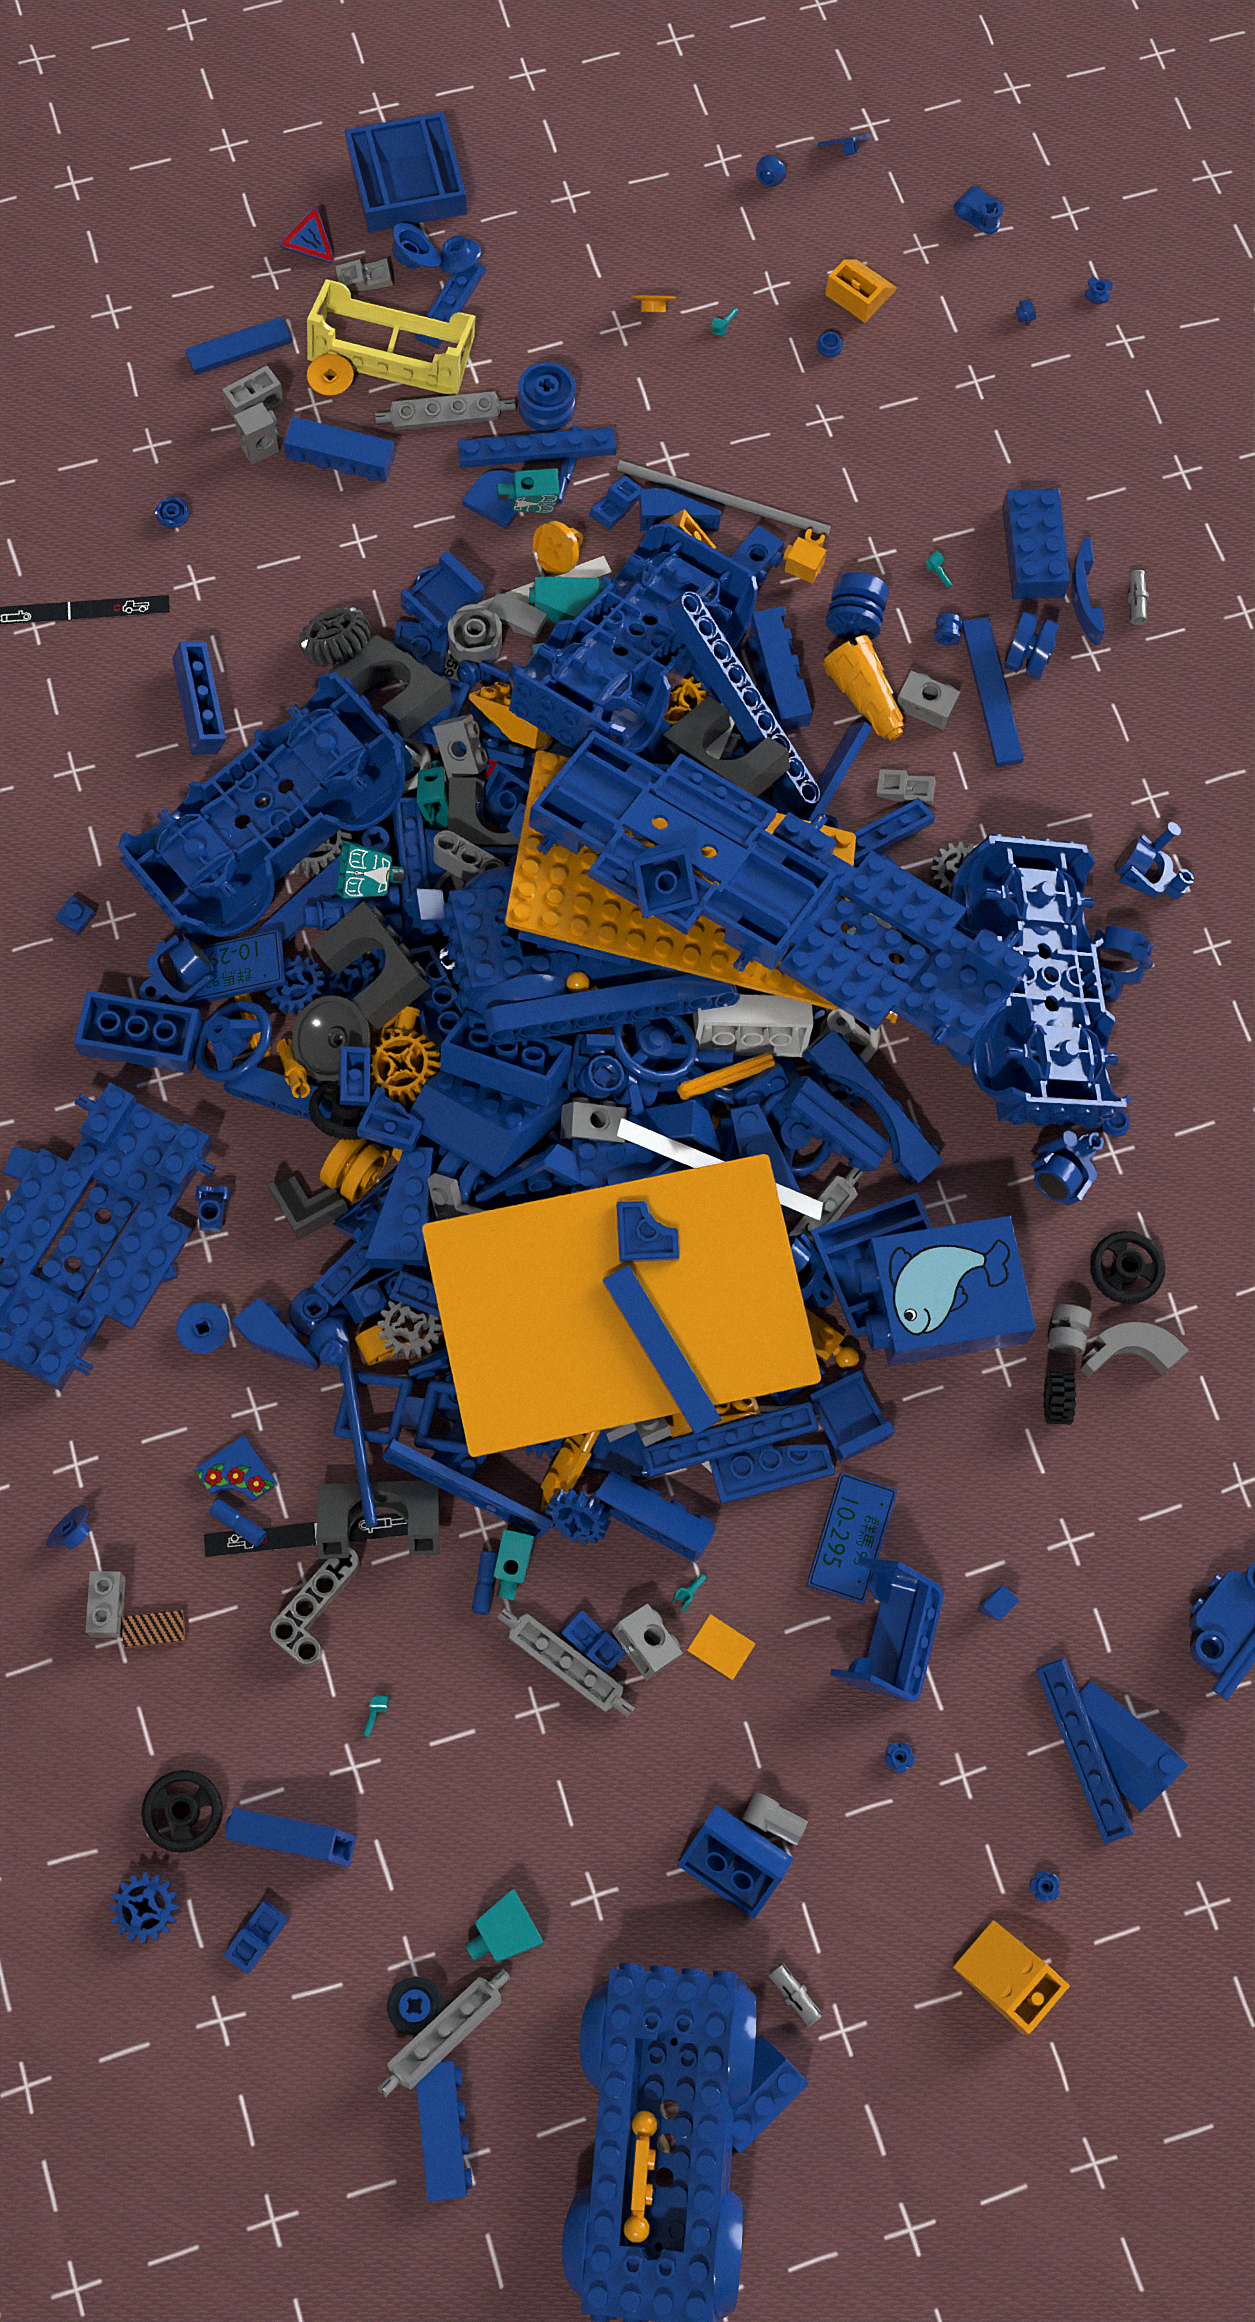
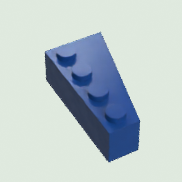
M784 606L752 614L750 635L746 638V645L749 654H754L755 674L757 677L761 676L763 682L761 684L763 698L769 701V709L782 730L787 731L810 725L812 710L803 678H797L800 676L797 654L791 655V640L793 638L790 628L784 629L783 621L786 612Z
M431 945L410 949L414 955L410 960L412 963L417 961L427 972L424 978L431 986L415 999L416 1008L421 1011L418 1017L422 1034L429 1038V1042L431 1041L437 1046L435 1051L441 1054L442 1042L465 1013V1008H460L455 988H453L434 949Z
M415 1147L413 1152L402 1151L365 1256V1260L371 1268L429 1270L430 1265L422 1227L426 1223L434 1222L435 1210L427 1179L436 1173L439 1166V1157L433 1148Z

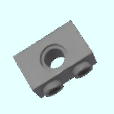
M261 402L234 415L239 446L251 465L279 452L278 441L280 440V435L275 427L278 425V422L272 410L267 411Z
M911 670L896 704L901 712L944 730L957 705L960 691L955 690L949 684H941L932 680L924 673H916ZM924 696H929L934 700H927Z
M472 714L443 720L433 727L448 780L450 777H465L479 774L488 767L487 753L482 748L479 740V726L474 721ZM459 741L466 745L467 752L461 750Z
M573 1098V1102L562 1105L560 1139L625 1143V1139L617 1136L621 1118L626 1120L627 1108L616 1107V1103L612 1101H600L598 1105L590 1104V1099ZM591 1115L596 1118V1127L591 1123Z
M90 1571L85 1632L91 1638H122L126 1578L121 1572Z
M648 1603L621 1620L612 1630V1633L646 1681L673 1664L683 1654L678 1640L668 1633L663 1626L660 1615L657 1611L652 1610ZM644 1636L651 1637L655 1646L649 1645L645 1641Z

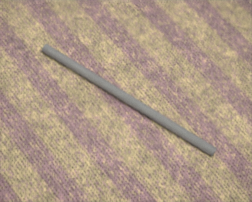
M620 460L617 467L618 471L805 530L812 529V532L829 536L831 530L829 525Z

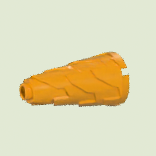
M862 635L855 638L858 643L857 645H851L848 641L831 652L824 659L825 663H822V666L842 693L848 696L858 712H862L877 735L882 736L883 739L888 738L890 741H893L904 733L902 730L905 726L903 722L904 717L892 696L893 691L882 671L884 669L874 651L873 643L867 635Z

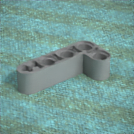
M349 1548V1558L351 1557L350 1561L352 1564L350 1568L347 1566L341 1568L340 1559L342 1558L328 1559L271 1625L270 1634L275 1643L303 1667H315L320 1663L323 1654L320 1644L307 1631L357 1575L360 1569L359 1558L351 1548ZM333 1569L335 1573L338 1572L341 1577V1580H338L335 1574L330 1570ZM324 1579H330L334 1582L332 1590L327 1593L318 1591V1584ZM304 1602H310L314 1606L312 1613L308 1616H300L297 1612L299 1605ZM285 1625L291 1626L293 1634L290 1638L281 1640L277 1637L279 1628ZM305 1645H313L316 1648L315 1655L308 1660L301 1658V1649Z

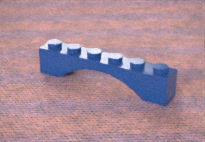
M835 1030L828 1032L804 1052L802 1057L819 1077L831 1079L850 1087L874 1108L882 1120L889 1142H891L892 1165L910 1186L920 1183L943 1162L939 1156L938 1148L933 1143L926 1141L921 1135L922 1130L919 1125L913 1120H909L903 1113L902 1105L896 1099H891L886 1093L884 1083L878 1077L872 1076L867 1070L865 1060L861 1056L855 1055L848 1047L849 1042L845 1036L839 1032L837 1033Z

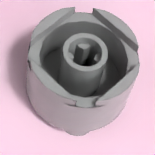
M470 604L463 606L456 611V614L448 622L449 650L457 664L459 665L463 661L474 662L479 668L481 662L493 664L499 658L502 649L501 621L496 613L493 614L483 605Z

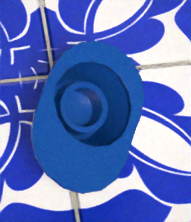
M400 223L393 228L394 242L392 252L398 262L409 269H417L420 266L427 268L439 267L442 263L441 256L421 230L408 223Z

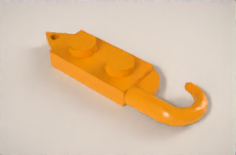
M601 1430L586 1433V1435L581 1434L566 1438L540 1487L543 1490L541 1512H545L553 1494L558 1495L560 1490H564L568 1494L569 1490L573 1489L591 1456L590 1451Z

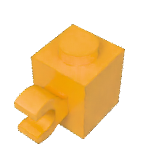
M808 529L804 539L798 537L793 546L788 545L783 559L786 560L784 571L813 584L824 565L827 550L822 548L825 535L822 534L819 540L814 541L811 539L812 529Z

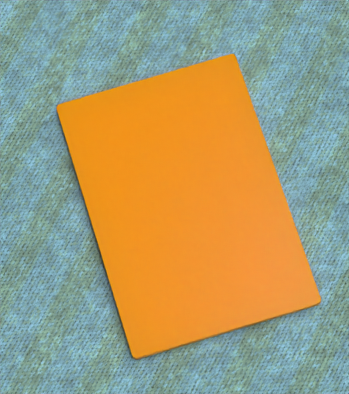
M542 750L536 752L505 916L506 926L832 1010L839 1008L779 970L780 963L792 950L791 948H788V951L773 971L753 960H750L744 971H738L739 967L735 969L733 963L741 953L723 942L726 929L701 915L687 935L655 916L643 918L640 907L589 878L588 870L600 854L585 845L577 855L558 844H554L546 855L543 854V851L540 853L537 846L545 836L529 827L531 806L570 758ZM777 813L765 831L773 835L775 828L786 815ZM662 818L652 821L653 826L658 829H664L668 826L667 821ZM823 825L820 831L837 841L833 854L853 866L856 843L855 834ZM625 827L623 828L625 829V834L647 847L655 846L643 838L634 837L630 830ZM712 847L701 849L702 855L707 858H713L717 855L716 850ZM692 867L693 874H695L696 876L702 878L710 884L716 883L720 885V883L716 881L711 882L707 880L703 873L699 872L698 870ZM848 923L842 924L840 926L841 930L846 934L848 931Z
M766 1154L426 1223L422 1227L468 1453L471 1457L484 1456L681 1413L602 1282L603 1279L627 1265L631 1268L714 1406L818 1384L821 1380L770 1158ZM647 1201L649 1212L658 1223L665 1227L678 1229L679 1260L619 1263L616 1203Z

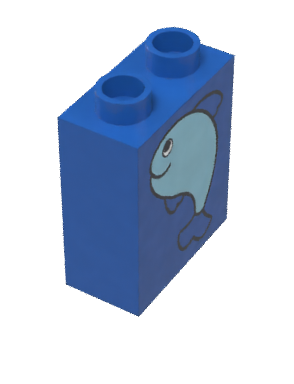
M1011 1216L871 1238L865 1252V1258L854 1260V1272L858 1291L860 1294L873 1293L877 1312L875 1315L866 1316L868 1342L872 1351L885 1350L888 1366L1022 1345L1027 1343L1036 1330Z

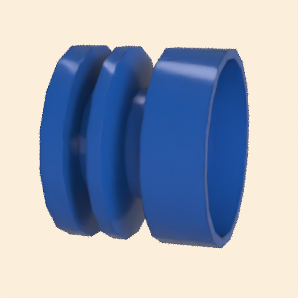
M847 572L839 575L834 581L831 594L832 602L829 604L826 617L828 629L836 636L856 641L855 638L862 635H867L870 640L875 639L881 631L883 611L886 608L889 588L886 583L878 577L867 573Z

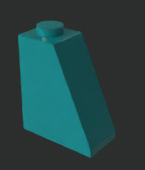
M535 577V586L529 587V604H534V607L545 612L548 615L547 619L552 622L558 623L561 620H574L599 595V578Z

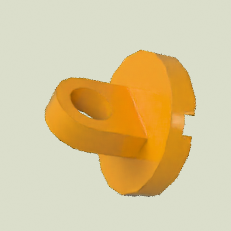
M550 521L538 527L533 535L532 547L534 553L537 552L539 565L547 573L555 576L570 572L578 562L579 548L583 541V535L574 528H568L565 524L558 521Z

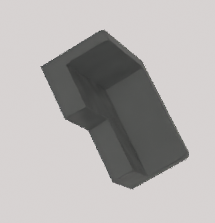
M295 1176L275 1186L273 1181L267 1183L272 1197L297 1240L333 1222L348 1211L346 1202L343 1198L341 1199L336 1189L329 1188L308 1199Z

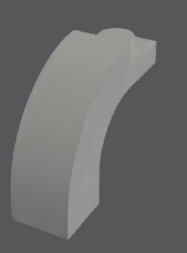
M1142 1322L1123 1323L1107 1329L1093 1342L1096 1347L1083 1358L1086 1363L1080 1370L1089 1378L1112 1357L1131 1353L1146 1359L1162 1376L1183 1358L1189 1350L1174 1335L1163 1328Z

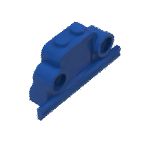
M1255 1562L1244 1573L1230 1571L1222 1577L1216 1574L1206 1587L1210 1590L1205 1599L1199 1597L1189 1610L1193 1613L1189 1620V1627L1198 1636L1191 1644V1656L1196 1663L1216 1678L1217 1682L1211 1690L1225 1701L1229 1699L1255 1663Z

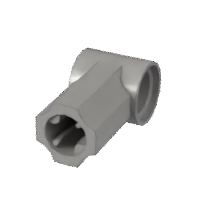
M754 1792L741 1820L764 1833L768 1831L797 1846L808 1821L779 1806L778 1802L770 1797Z

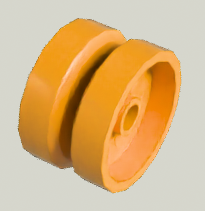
M365 1138L356 1140L341 1139L332 1149L321 1169L320 1182L331 1189L341 1186V1196L352 1203H357L370 1191L378 1180L388 1161L389 1150L378 1143L368 1145V1139Z

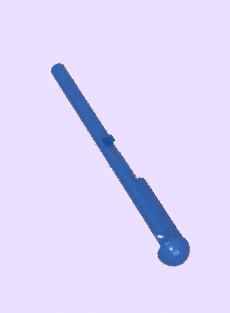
M343 1308L333 1309L328 1317L341 1319L345 1323L343 1328L347 1333L346 1321L350 1319L348 1311ZM348 1346L343 1363L339 1365L341 1383L344 1385L350 1424L349 1433L353 1443L365 1526L374 1527L378 1523L350 1348Z

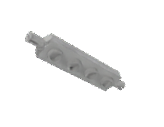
M493 391L394 401L391 404L390 412L375 413L376 424L392 422L393 428L397 431L499 420L500 411L516 409L514 399L499 401L498 396Z
M853 1167L845 1178L834 1176L815 1198V1200L823 1203L820 1220L802 1214L788 1231V1237L804 1233L815 1248L816 1245L810 1230L838 1220L858 1195L853 1185L863 1175L862 1171H858V1168Z
M506 1608L502 1610V1614L500 1613L497 1619L511 1628L508 1637L510 1641L604 1713L614 1707L626 1718L631 1715L635 1707L621 1698L623 1686L529 1614H525L518 1619Z
M501 1969L490 1981L478 1977L387 2063L391 2075L377 2086L379 2092L384 2097H387L399 2084L411 2090L502 2003L498 1990L510 1980L509 1974L504 1969Z

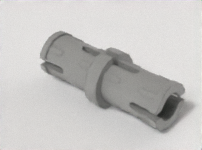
M1134 570L1129 573L1130 593L1128 594V602L1131 604L1130 622L1134 625H1143L1148 621L1147 602L1149 601V593L1146 591V573L1143 570Z
M784 1963L768 1976L785 1996V2003L788 2006L791 2004L807 2027H810L824 2015L807 1995L806 1987L804 1985L800 1986Z

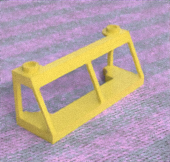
M326 279L307 318V359L313 361L324 354H337L350 362L354 372L451 396L457 395L474 339L475 316L458 312L454 313L449 323L374 305L351 299V293L344 284ZM323 303L322 313L318 315L317 313ZM327 313L340 314L394 328L387 352L335 339V329L325 323ZM399 330L458 344L457 348L448 347L445 353L435 354L433 363L393 354ZM464 345H465V350H464L463 357H462V360H461V353H462V350H463Z

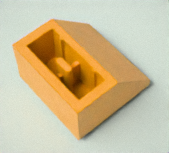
M846 259L828 276L825 295L866 323L891 297L897 287L859 260Z

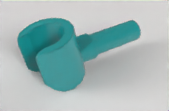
M734 307L723 320L714 318L711 333L724 336L728 324L738 313V309Z
M935 551L926 561V568L931 572H936L946 588H950L952 583L940 567L945 562V559L940 552Z
M701 1574L687 1589H678L671 1604L673 1605L676 1600H681L685 1604L680 1612L687 1611L693 1600V1594L707 1579L706 1576Z
M376 1695L371 1699L369 1717L362 1733L363 1736H370L377 1718V1712L387 1713L388 1696Z

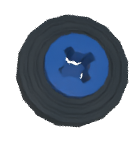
M417 1976L405 1978L397 1983L390 1992L387 2001L388 2018L393 2026L403 2034L417 2036L444 2008L442 1994L437 1986L428 1979Z

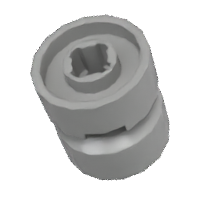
M1056 1305L1052 1317V1324L1055 1328H1052L1049 1332L1047 1347L1055 1352L1066 1355H1083L1088 1338L1084 1332L1089 1330L1092 1313L1085 1308L1075 1305Z

